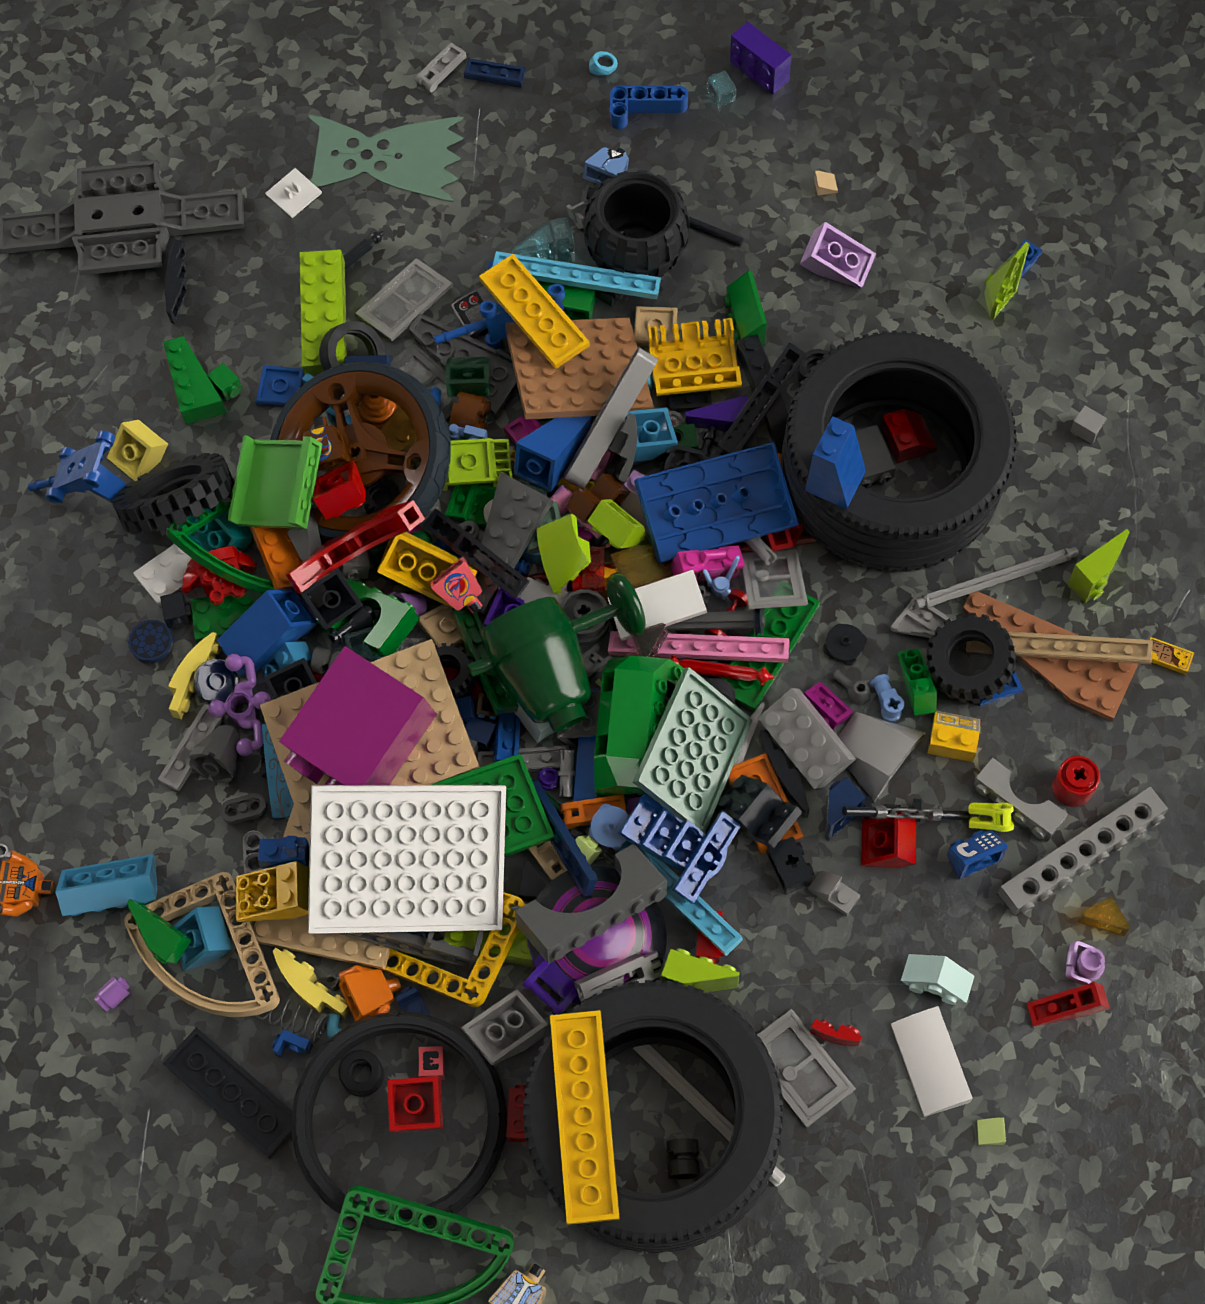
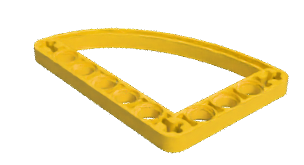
M503 892L502 926L510 925L511 931L509 934L502 936L500 935V930H491L468 980L393 949L390 950L388 959L392 956H397L398 963L391 968L386 963L385 970L383 971L470 1007H479L484 1003L519 931L516 925L515 911L513 913L511 908L517 905L521 908L526 904L521 898ZM494 946H499L501 948L500 954L496 957H490V949ZM413 964L418 965L417 973L409 976L407 974L409 966ZM485 967L489 968L490 975L486 979H480V970ZM434 972L438 973V980L434 984H428V976ZM458 981V989L452 993L448 992L449 983ZM465 989L471 993L477 992L479 994L478 997L471 998L468 994L464 993Z

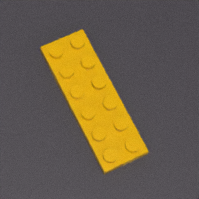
M514 254L479 276L480 282L555 369L590 346V341Z

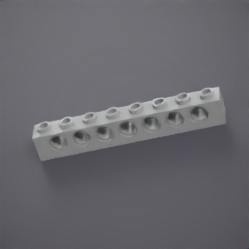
M1151 787L1147 788L1003 884L998 891L999 896L1014 915L1020 912L1023 914L1027 913L1035 906L1034 902L1039 899L1045 901L1053 895L1052 890L1058 886L1061 889L1072 882L1071 878L1076 874L1082 876L1091 869V864L1096 861L1099 864L1110 856L1108 853L1116 849V851L1124 848L1128 844V839L1133 836L1137 839L1147 831L1146 827L1151 824L1156 826L1165 819L1164 814L1168 810L1167 806ZM1135 812L1142 813L1145 819L1138 818ZM1116 825H1124L1127 831H1120ZM1098 837H1105L1108 840V844L1101 843ZM1079 849L1087 850L1090 856H1083ZM1060 862H1068L1071 865V869L1063 868ZM1042 874L1050 875L1053 881H1045L1042 878ZM1024 886H1029V887H1031V888L1033 889L1034 893H1033V894H1027V893H1025L1024 890H1023V887H1024Z

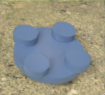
M609 804L601 805L592 818L591 827L589 828L590 837L603 846L620 849L627 839L619 835L618 832L629 817V814L616 806Z

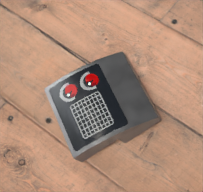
M483 286L464 295L452 303L451 306L462 325L465 326V324L468 325L485 319L480 314L479 306L482 302L493 301L496 305L499 303ZM487 327L471 332L468 335L474 338L487 329Z

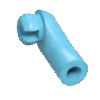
M328 1014L327 1036L329 1039L342 1030L339 1028V1014Z

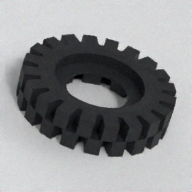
M202 453L198 457L196 455L188 456L182 462L180 459L169 462L168 467L164 468L162 465L153 469L154 473L152 474L145 473L137 478L138 481L130 482L124 486L125 489L120 490L116 494L112 505L126 532H131L132 534H139L142 531L143 533H151L157 528L159 531L167 529L173 522L176 525L187 521L188 516L195 518L204 513L203 509L213 508L219 504L218 501L224 500L229 495L228 492H232L235 482L222 455L218 453L211 455L210 453Z

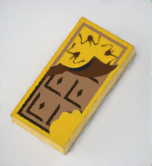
M1150 637L1149 640H1153L1152 663L1186 675L1194 652Z

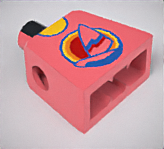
M464 557L460 558L430 582L432 590L457 611L467 606L472 613H476L483 606L477 598L482 593V589Z

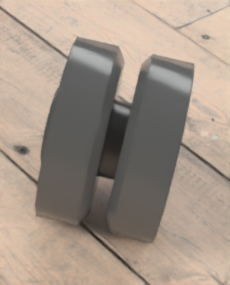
M579 589L571 592L563 599L561 607L571 621L607 606L605 599L599 593L589 589ZM609 620L576 633L579 645L591 646L599 643L609 630Z

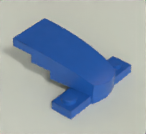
M643 794L618 834L658 860L683 872L672 891L692 904L695 903L708 879L716 875L723 867L727 856V848L741 827V824L722 811L716 817L707 834H705L691 821H682L665 807L663 808L649 796Z

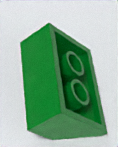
M750 270L726 287V295L723 296L725 308H729L730 311L728 318H732L735 329L734 342L737 343V340L758 335L762 346H765L767 322L752 270Z

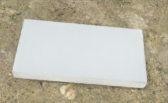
M693 570L635 589L645 614L646 626L643 634L707 613ZM614 617L621 641L633 638L620 625L617 617Z

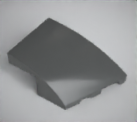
M629 413L626 420L624 419L607 448L621 455L613 475L624 482L627 481L637 445L636 417L632 413Z

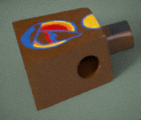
M326 417L314 418L315 429L304 432L303 436L312 437L322 443L318 471L349 463L350 458L340 430L333 425L328 426Z

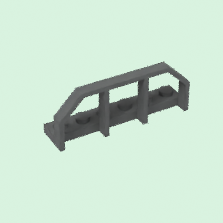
M477 930L478 934L473 951L468 947L449 945V943L443 940H432L434 931H429L427 938L421 934L406 932L338 934L472 971L478 957L484 930Z

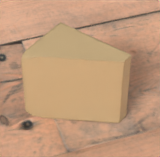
M815 171L814 181L817 195L838 193L834 174Z

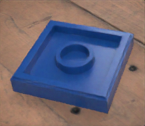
M263 365L255 401L256 405L283 408L292 395L303 386L302 378L305 376L303 369Z

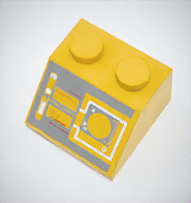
M941 711L935 712L927 754L973 763L980 734V719Z

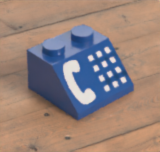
M981 830L974 833L971 839L966 841L960 839L950 845L947 857L958 878L962 879L1001 862L1008 846L993 830L987 832Z

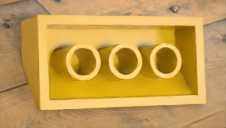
M406 532L390 538L377 572L453 608L432 590L430 582L460 558ZM467 562L474 576H476L477 569Z

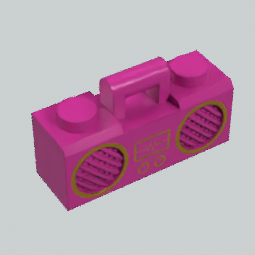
M738 545L719 547L712 550L681 551L676 554L670 567L673 576L693 570L696 580L699 582L706 581L703 573L704 569L708 571L711 580L719 576L726 577L735 557L739 556L740 559L731 577L735 578L744 567V560Z

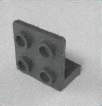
M601 691L591 692L590 699L582 706L587 717L578 724L558 732L557 738L569 745V747H578L579 737L596 736Z

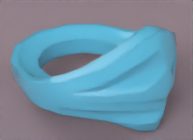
M597 52L589 62V71L594 75H609L616 70L618 65L617 59L611 53ZM605 56L612 60L613 65L610 67L601 66L597 60Z

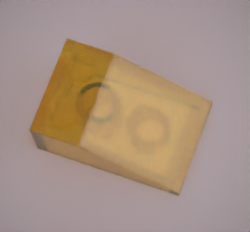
M652 544L634 546L611 554L613 569L616 570V573L624 575L634 589L673 576L670 567L672 561L658 564Z

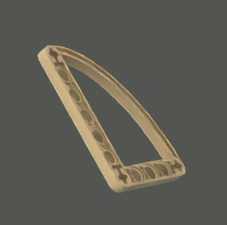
M228 872L213 875L145 906L153 912L158 908H163L164 912L160 917L168 922L191 912L196 907H202L218 900L255 1000L225 1002L202 996L188 989L173 978L154 958L138 925H134L135 919L132 913L129 912L125 916L124 923L129 936L145 964L162 985L187 1004L202 1011L226 1017L259 1015L278 1006L280 1001L279 994L251 922L245 921L238 926L232 925L233 920L236 918V904L227 907L225 903L230 898H236V883ZM226 881L229 891H224L221 882ZM201 889L208 890V893L205 897H196L198 891H200ZM178 899H186V903L182 907L174 906ZM243 936H251V941L248 944L241 945L239 943ZM253 954L259 956L254 964L247 963L249 956ZM265 974L266 979L264 982L259 984L254 982L257 975ZM263 990H267L269 993V1002L265 1001Z

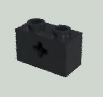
M792 836L778 842L774 848L767 847L766 854L785 895L811 885L814 871L809 862L806 863L802 856L805 853L800 842L796 843ZM790 861L791 864H796L795 868H793L791 865H787L788 862Z

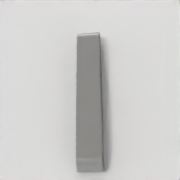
M640 347L636 349L566 469L563 478L581 489L586 486L658 361L656 357Z

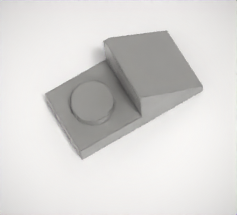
M821 870L809 886L808 891L847 916L859 900L860 894L843 884L841 876Z

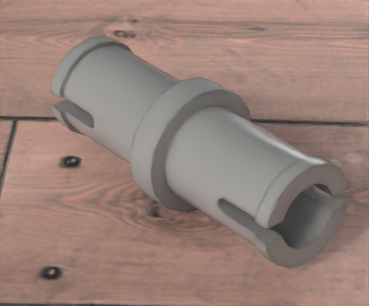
M560 750V771H558V776H560L559 797H574L573 779L576 775V771H574V750Z

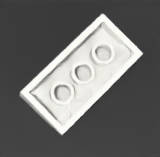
M938 1006L891 1023L924 1117L972 1101V1095Z

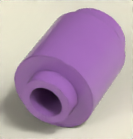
M113 976L97 991L94 999L105 1011H108L110 1008L114 1009L130 994L128 990L130 985L122 976L118 979Z

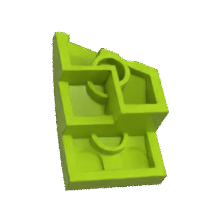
M573 514L536 528L544 570L553 593L556 595L561 594V588L569 580L573 581L579 572L591 563L589 542L578 537L577 516Z

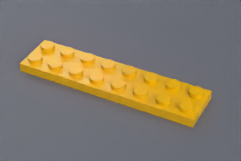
M601 1011L550 1015L567 1225L620 1220Z

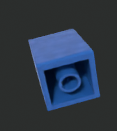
M592 416L554 418L520 439L516 443L513 475L551 492L563 478L566 469L590 430Z
M832 416L813 453L805 491L847 509L866 473V468L854 425Z
M294 588L268 590L217 641L227 656L237 654L241 657H250L253 660L256 673L285 642L297 641L317 625V622ZM245 665L237 671L240 676L246 675Z

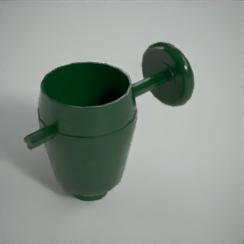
M614 573L608 577L607 592L611 604L572 621L568 618L555 597H544L525 603L499 616L483 628L481 635L488 656L468 664L469 673L472 677H475L493 669L534 723L543 724L549 722L554 733L570 728L587 717L582 706L591 697L590 685L576 633L617 617L620 625L628 634L633 637L642 635L645 631L646 620L640 599L630 581L624 575Z

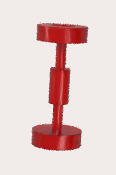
M735 588L731 589L728 598L733 604L726 611H734L737 605L747 607V594ZM722 629L704 631L705 635L726 636Z

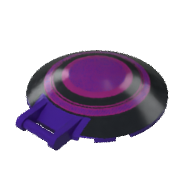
M591 865L590 867L595 871L598 880L592 895L583 897L571 875L566 871L546 885L536 898V901L547 909L556 912H583L595 908L609 899L619 886L621 878L614 868ZM657 902L652 903L642 912L635 913L623 923L611 927L601 936L592 938L582 947L573 949L563 958L549 964L527 939V946L530 950L535 970L521 985L526 990L529 988L553 1011V1015H559L571 1002L581 1004L574 984L576 980L636 953L646 955L652 951H657L659 956L651 960V962L660 960L662 964L666 953L667 933L660 907ZM627 973L622 975L624 983L638 977L637 973L632 975L633 977L631 978L627 976ZM538 977L562 999L560 1004L535 982Z

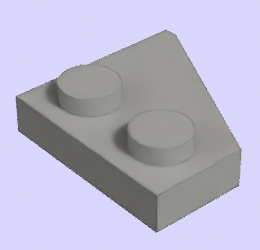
M915 595L893 623L890 630L896 633L926 638L935 637L934 631L938 626L943 628L945 626L944 621L949 619V617L933 606L917 609L914 600L919 597Z

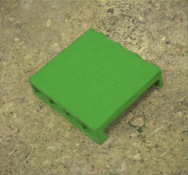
M244 435L240 447L239 463L236 468L235 484L232 489L231 505L228 510V521L243 527L307 529L322 443L308 436H303L302 441L254 440Z

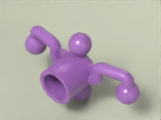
M231 654L225 660L226 668L230 671H238L245 665L247 681L238 683L234 688V693L228 696L225 703L220 700L212 701L209 704L208 712L215 718H220L227 712L237 726L244 729L254 728L255 741L243 738L236 745L239 755L249 756L254 750L260 749L264 744L262 723L258 720L260 717L259 709H261V704L271 701V697L268 693L261 691L253 697L252 688L256 684L253 660L247 656L241 657L237 654ZM244 703H249L245 712L235 713L237 707Z

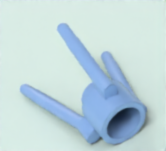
M739 556L735 557L726 577L719 576L711 580L706 569L703 570L707 586L711 587L714 596L725 600L726 596L730 594L729 582L740 559Z

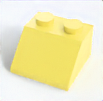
M140 420L123 422L119 427L107 459L134 481H138L137 478L139 476L149 473L161 462L168 443Z

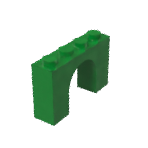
M347 578V582L363 605L366 604L372 610L381 611L377 624L363 642L373 654L381 658L394 654L420 620L415 613V607L407 601L404 603L400 602L391 594L386 596L375 587L372 589L368 588L359 580L355 582ZM351 614L325 630V632L330 633L331 629L339 630L347 624ZM316 619L317 622H318V623L321 625V627L324 629V627L322 626V624L320 623V621H319L318 619Z

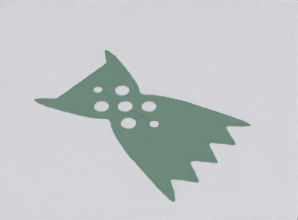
M308 115L320 127L313 175L309 180L316 187L352 178L362 172H367L372 177L394 187L442 200L454 201L441 187L455 182L459 178L446 171L444 167L461 160V157L446 148L464 138L448 128L460 122L464 117H451L403 125L383 131L373 137H366L363 133L341 123L320 116ZM351 138H356L359 141V145L356 148H349L347 141ZM380 140H387L390 144L389 147L385 150L379 149L377 143ZM333 150H337L339 154L337 156H332L331 152ZM363 150H371L373 152L372 158L368 160L361 158L360 154ZM401 153L402 158L396 159L395 154ZM354 160L356 167L352 170H347L344 168V162ZM378 161H384L387 167L383 171H377L374 168V164Z

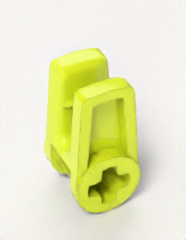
M971 803L969 805L968 812L979 815L978 817H971L969 828L995 830L998 832H1008L1014 829V823L1011 821L1012 804ZM981 815H987V816H991V817H980V816H981Z

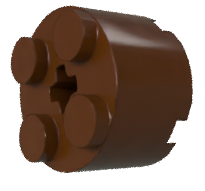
M459 392L457 397H460L458 403L454 402L450 425L456 424L462 428L469 425L487 430L485 419L486 414L490 413L491 402L487 401L486 397Z

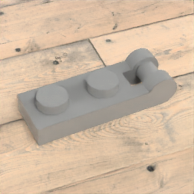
M450 43L416 76L415 82L421 86H426V90L429 92H434L438 84L466 58V52Z

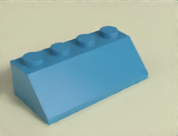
M154 854L62 870L56 888L62 916H78L90 911L101 912L106 908L112 907L124 908L128 906L127 902L129 899L140 901L143 904L156 900L158 886Z

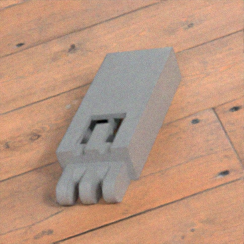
M652 951L646 955L636 953L574 981L581 1004H583L582 1001L586 998L588 999L596 993L597 995L601 994L604 989H609L616 985L618 987L623 986L624 977L622 975L626 973L630 978L636 973L638 976L626 983L634 981L645 983V980L652 981L660 977L663 969L655 971L654 969L662 965L661 961L655 960L651 962V960L659 956L658 952Z

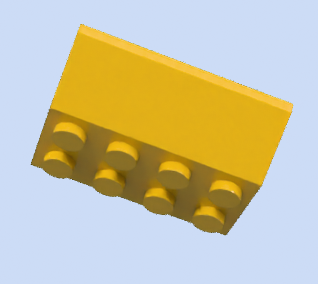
M732 318L723 319V334H721L720 319H716L714 322L716 336L709 337L707 321H702L703 336H700L699 321L681 323L682 338L680 339L678 324H673L672 333L674 340L666 341L665 325H660L661 341H658L657 326L648 327L649 351L651 355L658 359L652 371L654 389L657 396L742 387L740 367L737 366L733 340L734 328Z

